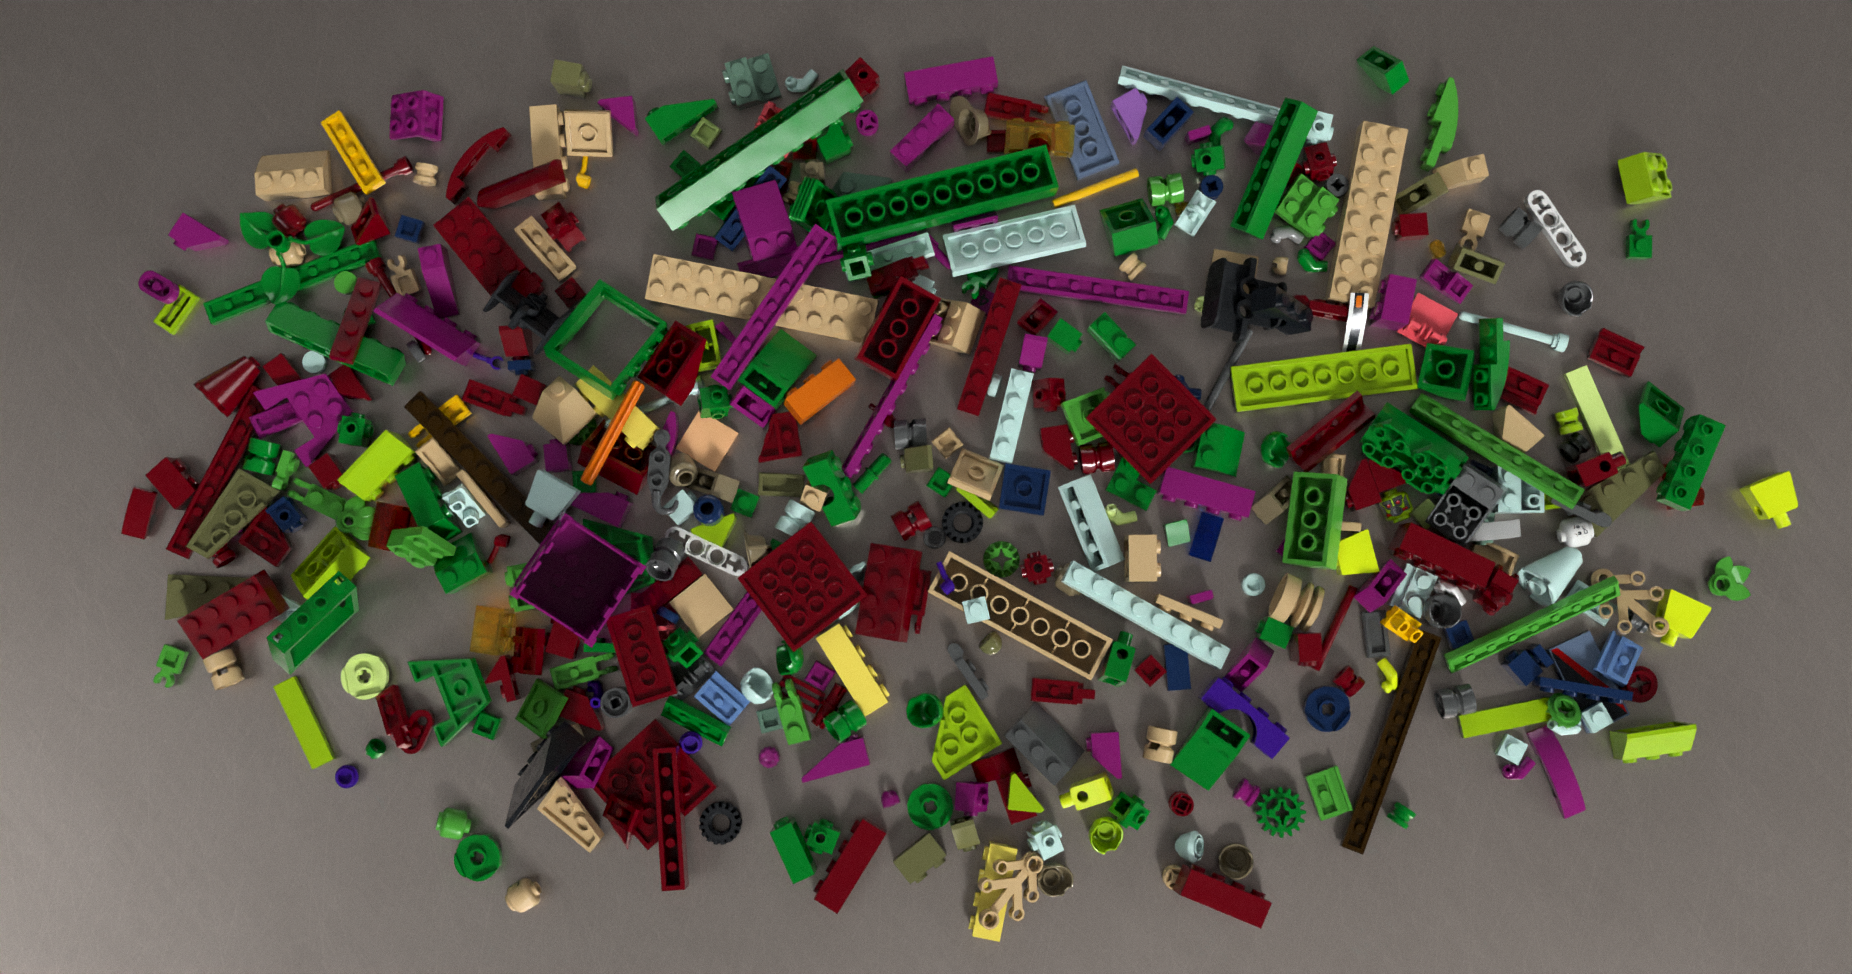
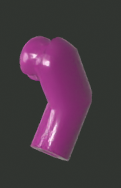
M1526 756L1520 765L1506 764L1503 766L1502 775L1509 780H1522L1536 763Z

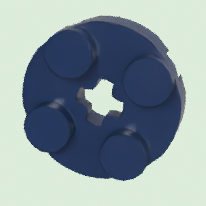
M1320 686L1312 690L1307 695L1302 710L1307 722L1314 729L1322 732L1342 729L1349 721L1351 715L1350 702L1346 694L1338 688ZM1330 703L1332 705L1330 709L1333 712L1324 715L1322 713L1323 704L1328 705Z

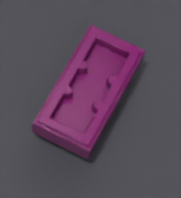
M289 401L249 417L259 439L303 422Z

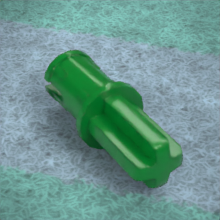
M881 453L868 468L865 467L866 470L852 485L863 494L875 479L879 480L878 476L888 467L891 459L886 454Z

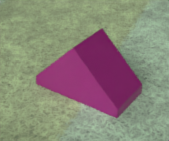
M632 96L600 99L597 102L602 110H611V117L635 136L638 135L636 102Z

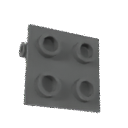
M703 655L687 669L680 662L677 661L675 663L668 657L678 689V693L674 694V696H677L681 701L716 671Z

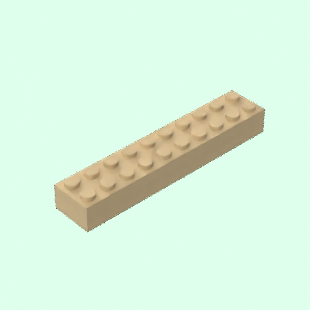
M653 254L645 299L750 320L777 279ZM803 284L775 326L862 343L877 316L879 300Z

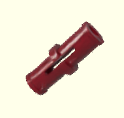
M835 682L827 698L822 700V706L811 722L817 727L819 725V728L824 729L823 718L833 711L837 712L839 709L837 706L848 689Z

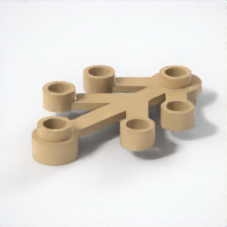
M1598 569L1591 576V585L1599 583V577L1601 576L1606 578L1615 576L1619 584L1632 583L1634 586H1641L1645 581V575L1641 571H1635L1629 575H1613L1607 569ZM1633 576H1641L1642 581H1634ZM1654 586L1650 590L1623 591L1620 588L1621 595L1616 597L1619 621L1617 631L1620 634L1626 635L1632 630V623L1628 619L1629 608L1649 624L1648 630L1653 636L1662 637L1666 635L1669 630L1668 621L1662 617H1655L1635 601L1648 599L1655 602L1660 601L1664 596V590L1659 586ZM1652 591H1659L1661 596L1658 598L1654 597ZM1609 601L1600 604L1598 615L1603 619H1609L1613 614V608L1609 605ZM1608 608L1610 614H1602L1601 609ZM1622 623L1629 626L1627 631H1623L1620 628ZM1655 623H1662L1664 629L1658 630L1655 627Z
M1027 852L1021 860L1006 862L1002 859H997L994 861L993 870L1003 875L1007 871L1019 870L1015 877L995 880L983 877L979 880L978 888L984 893L1004 889L989 909H984L980 912L978 920L981 926L988 930L996 928L999 924L998 913L1011 896L1013 906L1009 909L1010 918L1015 921H1021L1024 918L1022 883L1026 878L1028 888L1023 892L1024 899L1030 903H1034L1039 899L1037 873L1043 868V860L1037 852ZM1033 859L1032 865L1029 866V862ZM1003 863V868L998 870L999 865ZM988 882V887L984 889V884ZM1033 891V897L1029 898V894ZM1019 910V914L1015 917V911ZM989 914V919L984 921L985 917Z

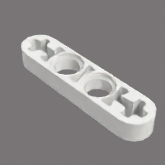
M1541 190L1529 193L1524 199V205L1532 218L1543 227L1541 231L1562 262L1569 268H1576L1586 261V252L1548 196ZM1538 197L1540 202L1533 205L1531 201ZM1544 207L1547 208V210H1544L1540 214L1538 213V211H1540ZM1545 214L1553 216L1554 224L1552 226L1544 223L1543 217ZM1558 233L1566 235V244H1559L1557 242L1556 235ZM1572 244V246H1573L1572 248H1570V249L1567 250V251H1564V250H1563L1564 248H1566V247H1568V246H1570V245ZM1577 253L1579 257L1572 261L1570 257H1572V254Z
M675 526L669 528L665 533V538H672L670 534L676 533L677 530L679 531V536L684 539L687 538V535H690L691 537L685 545V553L729 574L741 576L748 570V562L743 556L696 536L687 530ZM694 540L701 541L703 545L699 553H693L690 549V544ZM717 549L723 553V559L719 563L711 560L712 551ZM728 554L732 555L729 559L731 561L737 562L739 559L742 560L743 570L738 569L735 572L734 566L727 564V568L723 567L727 561Z

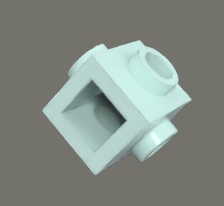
M1318 111L1305 140L1307 146L1331 140L1334 127H1331L1332 114Z
M1042 820L1034 823L1032 828L1026 830L1029 837L1027 843L1031 851L1037 852L1042 860L1045 861L1064 851L1060 841L1062 835L1057 825H1053L1047 820Z

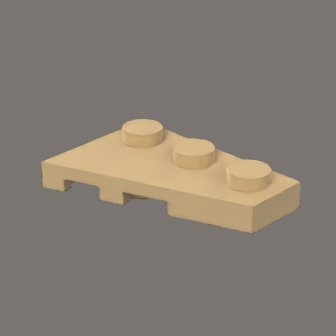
M561 776L537 810L591 853L605 834Z

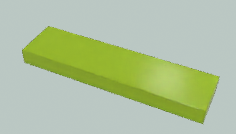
M293 676L273 686L312 770L336 759L297 676Z
M1549 697L1484 709L1467 715H1457L1461 737L1469 738L1549 721L1552 716L1546 712L1548 707L1545 704Z

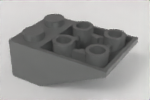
M1470 463L1462 467L1463 469L1459 475L1453 480L1425 521L1464 548L1508 490V488Z

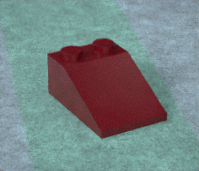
M675 320L637 377L682 406L694 388L707 339Z

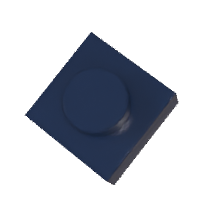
M401 215L395 237L419 244L425 222Z
M532 360L507 361L508 370L515 373V376H521V374L528 376L529 372H536L535 362Z
M1467 620L1459 621L1452 628H1443L1449 646L1453 650L1474 641Z
M1532 643L1525 649L1539 667L1548 668L1554 663L1540 644Z

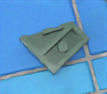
M843 172L831 190L840 197L891 184L893 179Z

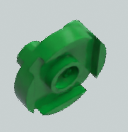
M921 784L911 792L908 798V814L917 827L924 830L938 829L946 825L952 816V797L939 784ZM930 800H933L934 806L937 809L935 811L931 810L928 813L924 803H929Z
M473 834L459 843L454 854V865L458 873L464 878L476 882L484 881L493 876L502 865V851L497 841L489 834ZM475 851H478L479 854L482 853L484 856L481 864L478 861H473L472 857L475 856Z

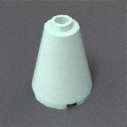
M1567 546L1523 567L1517 573L1519 575V584L1523 590L1527 588L1532 593L1529 596L1532 600L1540 605L1549 606L1557 601L1583 563L1582 554L1577 548Z

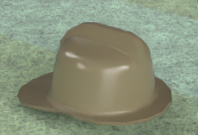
M956 96L952 99L949 114L954 118V127L966 145L973 146L978 139L991 134L988 117L983 110L973 108L965 97Z
M744 531L747 561L750 569L771 553L772 546L767 545L764 536L749 535Z

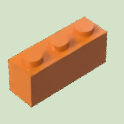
M839 358L834 362L830 360L821 367L822 371L816 376L814 373L808 376L803 381L804 385L799 389L794 387L786 393L785 396L787 398L784 401V406L800 425L854 385L856 378Z

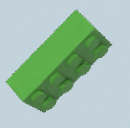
M1294 471L1282 563L1291 566L1336 570L1347 478L1338 474Z

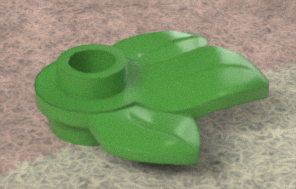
M354 496L345 503L344 511L336 517V527L342 533H351L358 540H369L374 538L371 527L379 522L382 513L374 507H365V501L359 496ZM345 518L351 519L352 524H351V525H347V524L344 522V519H345Z
M1724 557L1716 563L1715 572L1708 580V588L1714 595H1725L1732 601L1744 600L1751 596L1749 590L1742 585L1748 578L1751 570L1744 566H1733L1731 557ZM1718 580L1722 584L1721 588H1717L1716 586Z

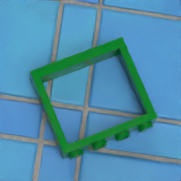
M599 279L543 348L546 357L611 400H614L617 395L620 396L624 393L628 381L639 374L640 366L643 362L650 359L655 351V347L668 332L667 322ZM604 299L654 330L611 385H608L561 354L562 350Z
M340 571L331 577L266 637L273 660L289 675L359 611L357 587ZM345 601L346 605L342 608L339 604ZM278 633L282 636L278 641L279 643L273 639Z

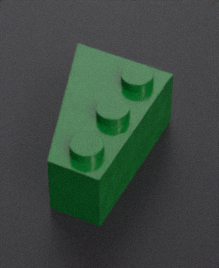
M418 462L395 475L418 527L424 526L446 541L463 532L448 504L442 499L443 492L434 481L435 475L429 467L425 468Z

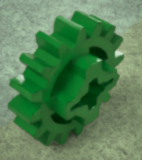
M1277 786L1276 792L1268 788L1269 795L1261 793L1263 801H1256V804L1260 806V809L1254 810L1255 814L1260 815L1256 822L1259 824L1264 823L1261 829L1263 831L1270 829L1269 835L1274 836L1276 832L1280 838H1283L1284 832L1292 836L1293 828L1297 831L1300 830L1297 825L1298 822H1305V820L1300 818L1301 815L1306 814L1305 810L1300 809L1305 803L1302 800L1297 801L1299 794L1293 793L1291 795V789L1286 788L1284 792L1280 786ZM1285 797L1293 803L1294 807L1286 804ZM1274 799V802L1267 807V804ZM1281 807L1285 810V812L1281 813V815L1278 816L1275 813L1276 811H1279ZM1266 817L1273 818L1275 826H1272ZM1291 817H1294L1293 820L1287 825L1289 819Z

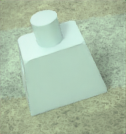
M537 470L525 503L527 507L534 510L529 523L541 528L546 518L557 521L561 513H565L581 491L545 470Z

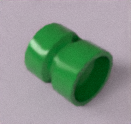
M250 437L247 449L250 455L245 456L242 469L273 476L276 465L273 458L278 457L281 445Z
M852 700L841 705L839 712L833 711L823 718L826 729L838 743L850 737L852 730L857 732L867 724L862 711Z

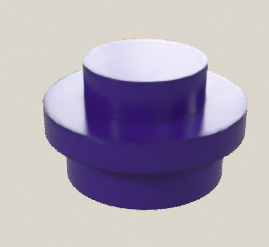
M687 731L680 737L679 745L688 754L697 753L702 747V737L695 731Z
M352 765L341 766L335 774L336 783L342 788L355 786L359 780L358 770Z

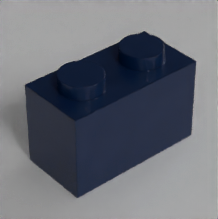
M1176 97L1146 129L1143 137L1160 152L1190 120L1194 111Z

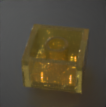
M476 605L469 652L496 656L508 654V651H511L513 647L511 631L512 628H515L517 622V614H514V609Z

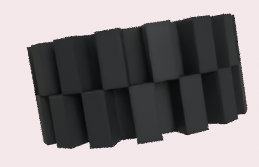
M961 501L952 504L946 509L942 518V528L946 536L952 541L968 543L980 534L983 528V517L980 510L974 505ZM958 514H967L971 518V527L967 531H959L954 527L953 521Z
M714 802L702 812L699 819V829H701L702 836H705L708 842L711 841L715 845H724L733 841L739 834L742 825V815L738 812V808L732 806L730 802ZM724 814L728 817L730 825L726 831L719 832L713 828L712 819L715 815Z

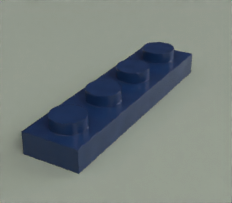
M769 165L765 168L766 171L752 185L776 180L780 190L787 179ZM736 207L713 236L731 251L735 249L744 237Z
M1537 676L1532 681V685L1540 686L1539 691L1554 693V689L1563 690L1562 695L1577 697L1578 692L1586 694V699L1600 701V696L1608 697V702L1623 704V700L1632 701L1633 692L1552 678Z

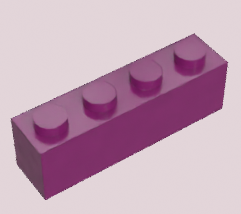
M993 56L904 72L909 105L914 104V106H924L928 101L934 100L945 102L950 100V97L956 96L967 98L972 96V93L981 92V94L992 93L994 89L998 88Z
M1168 467L1162 473L1157 494L1162 495V500L1175 503V500H1180L1184 502L1186 507L1197 509L1198 506L1206 508L1207 513L1219 515L1222 512L1228 514L1229 519L1241 521L1242 518H1249L1256 491Z

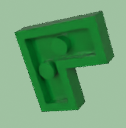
M1123 457L1105 491L1144 511H1147L1157 490L1137 481L1139 473Z

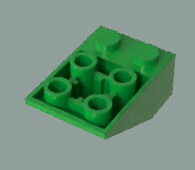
M780 329L753 359L738 381L777 410L786 399V393L795 387L817 355Z
M1207 707L1170 765L1209 791L1236 758L1251 735L1215 710Z

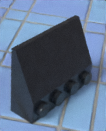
M564 721L559 727L554 725L545 736L548 739L545 738L536 748L539 752L535 751L527 760L529 765L526 764L519 771L518 775L520 778L514 785L505 822L507 829L549 791L586 741V738L567 721Z

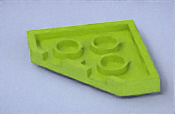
M966 684L945 698L943 717L940 721L932 756V762L943 780H946L1002 744V741Z

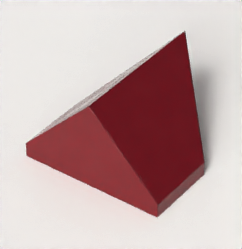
M610 794L602 816L608 819L628 850L645 806Z

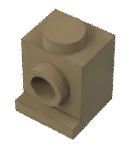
M818 159L805 160V163H800L802 182L807 176L815 180L818 179L826 185L823 161L819 162Z

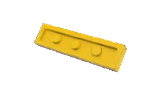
M340 110L320 122L366 195H369L386 183Z

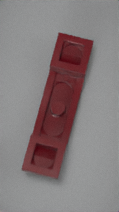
M504 127L489 132L477 140L456 164L446 190V198L454 205L469 188L463 182L487 151L492 148L498 153L512 136Z

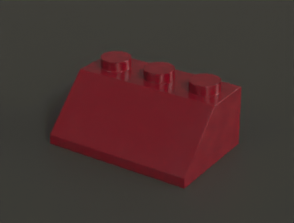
M605 419L582 444L577 464L585 468L587 467L607 430L605 428ZM621 431L598 475L638 495L647 483L649 457L656 446L649 444L644 450L637 446L632 448L624 440L626 435Z

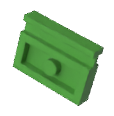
M1335 765L1304 776L1320 821L1353 810L1338 766Z

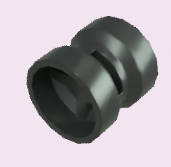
M1574 432L1569 436V440L1566 443H1562L1557 447V450L1565 460L1575 464L1580 459L1582 453H1586L1591 449V444L1583 435Z

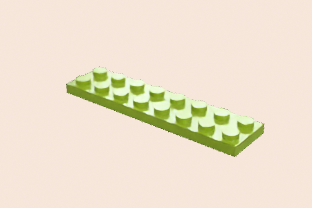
M1412 344L1230 367L1236 413L1346 399L1356 391L1360 392L1362 396L1418 389Z

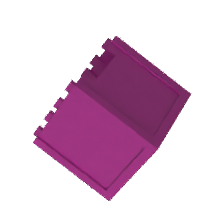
M562 512L509 589V595L517 600L520 598L582 638L583 642L592 648L597 641V635L639 574L642 575L646 566L604 540L568 514Z

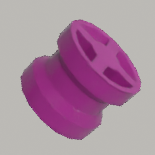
M863 110L856 117V127L861 135L866 137L872 136L878 130V117L871 110Z
M1243 778L1236 786L1232 797L1236 800L1241 799L1244 805L1250 807L1258 797L1261 788L1257 785L1249 784V780Z

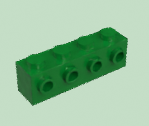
M1701 414L1690 416L1685 421L1682 438L1677 441L1674 447L1675 455L1665 468L1667 474L1664 481H1661L1657 487L1656 493L1658 495L1656 501L1679 511L1691 510L1726 425Z

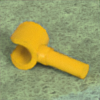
M583 156L580 172L576 176L578 186L588 189L591 183V177L585 175L587 172L588 156Z

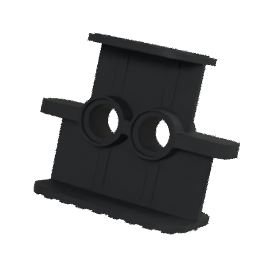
M1249 257L1245 259L1243 265L1228 262L1226 258L1218 259L1211 264L1207 275L1201 317L1202 329L1213 328L1233 332L1232 341L1239 343L1245 340L1248 324L1263 327L1266 331L1278 327L1282 319L1262 320L1251 313L1252 290L1278 286L1287 292L1286 283H1272L1256 279V258ZM1244 284L1248 286L1249 294L1243 290ZM1240 306L1245 309V316L1240 313Z
M514 270L504 278L492 294L483 311H490L499 302L510 309L512 314L509 317L511 320L508 324L509 328L512 330L517 326L523 329L529 328L542 338L534 351V354L538 355L544 350L543 347L575 308L572 307L558 317L546 308L547 304L545 301L548 298L546 294L542 293L538 296L529 293L527 297L523 296L511 287L519 275V271Z

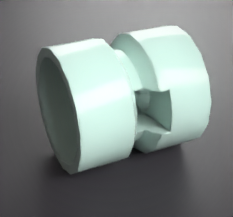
M790 499L784 510L786 516H780L775 528L793 536L805 524L810 523L816 513Z

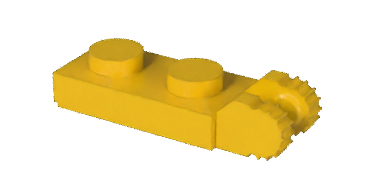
M459 395L453 396L439 407L455 425L472 414ZM418 424L409 431L408 435L410 438H414L426 429L421 424ZM428 432L429 435H427L425 438H423L417 443V448L422 446L433 436Z

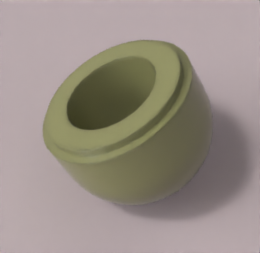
M995 631L990 632L979 643V648L988 655L998 653L1002 647L1001 637Z

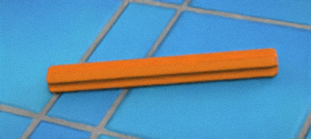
M634 380L581 476L583 483L593 485L645 388L641 382Z

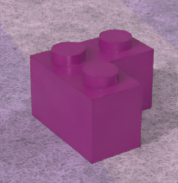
M1389 274L1384 279H1381L1378 287V293H1381L1380 300L1375 303V307L1370 309L1368 313V319H1371L1370 326L1397 331L1408 325L1417 279Z

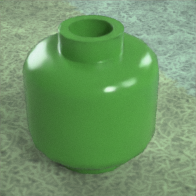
M447 807L443 812H439L435 830H439L441 837L459 840L463 837L464 833H469L472 820L467 819L468 814L465 810Z

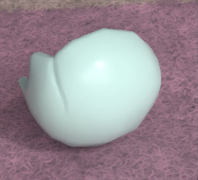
M754 667L742 677L740 683L742 694L753 704H764L773 694V680L763 669Z

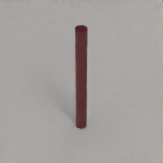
M1349 585L1323 640V661H1317L1316 666H1311L1312 669L1320 671L1358 588Z

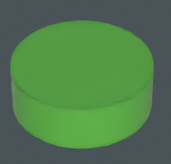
M343 271L335 277L334 286L340 293L351 295L358 278L351 272Z

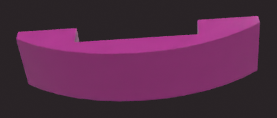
M1546 724L1527 732L1526 735L1533 751L1539 756L1556 796L1554 799L1563 819L1585 811L1586 808L1577 779L1553 731Z

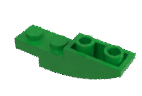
M1503 318L1479 319L1480 364L1473 365L1474 410H1495L1504 389L1509 365L1510 340L1503 341Z

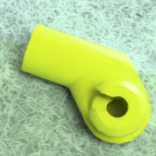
M1383 658L1377 663L1386 677V681L1382 682L1381 687L1385 693H1390L1398 687L1397 672L1390 662Z

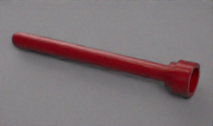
M403 156L397 159L393 167L380 172L384 180H387L398 174L400 176H407L414 173V169L408 157ZM355 183L313 202L311 209L318 211L334 204V199L348 192L356 194L362 191L358 183Z
M381 257L370 260L365 264L367 271L378 278L388 296L392 297L397 292L385 273L386 265ZM414 337L424 354L429 355L432 353V348Z

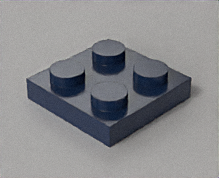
M1006 463L998 509L1044 516L1051 470Z

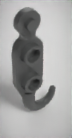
M660 429L654 434L657 446L650 453L647 483L652 496L651 501L654 510L662 515H670L678 508L679 501H674L673 506L670 508H663L660 503L661 496L669 482L671 462L670 453L666 449V445L670 441V434L667 430Z

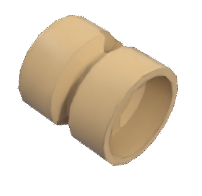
M232 649L218 652L203 660L207 672L213 674L210 679L215 691L245 679L240 666H235L237 659ZM224 669L228 670V672L225 674L221 673V671Z
M1148 725L1146 738L1149 740V743L1144 745L1142 757L1172 764L1174 750L1171 747L1176 744L1178 731Z

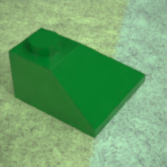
M1649 381L1645 383L1639 402L1641 434L1648 442L1654 443L1660 448L1679 431L1685 408Z

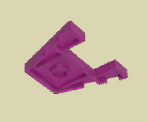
M327 373L254 392V395L265 410L270 409L287 398L311 431L314 438L294 450L305 467L313 463L314 459L325 448L334 434L337 433L338 423L342 421V416H350L353 413L344 397L338 393Z

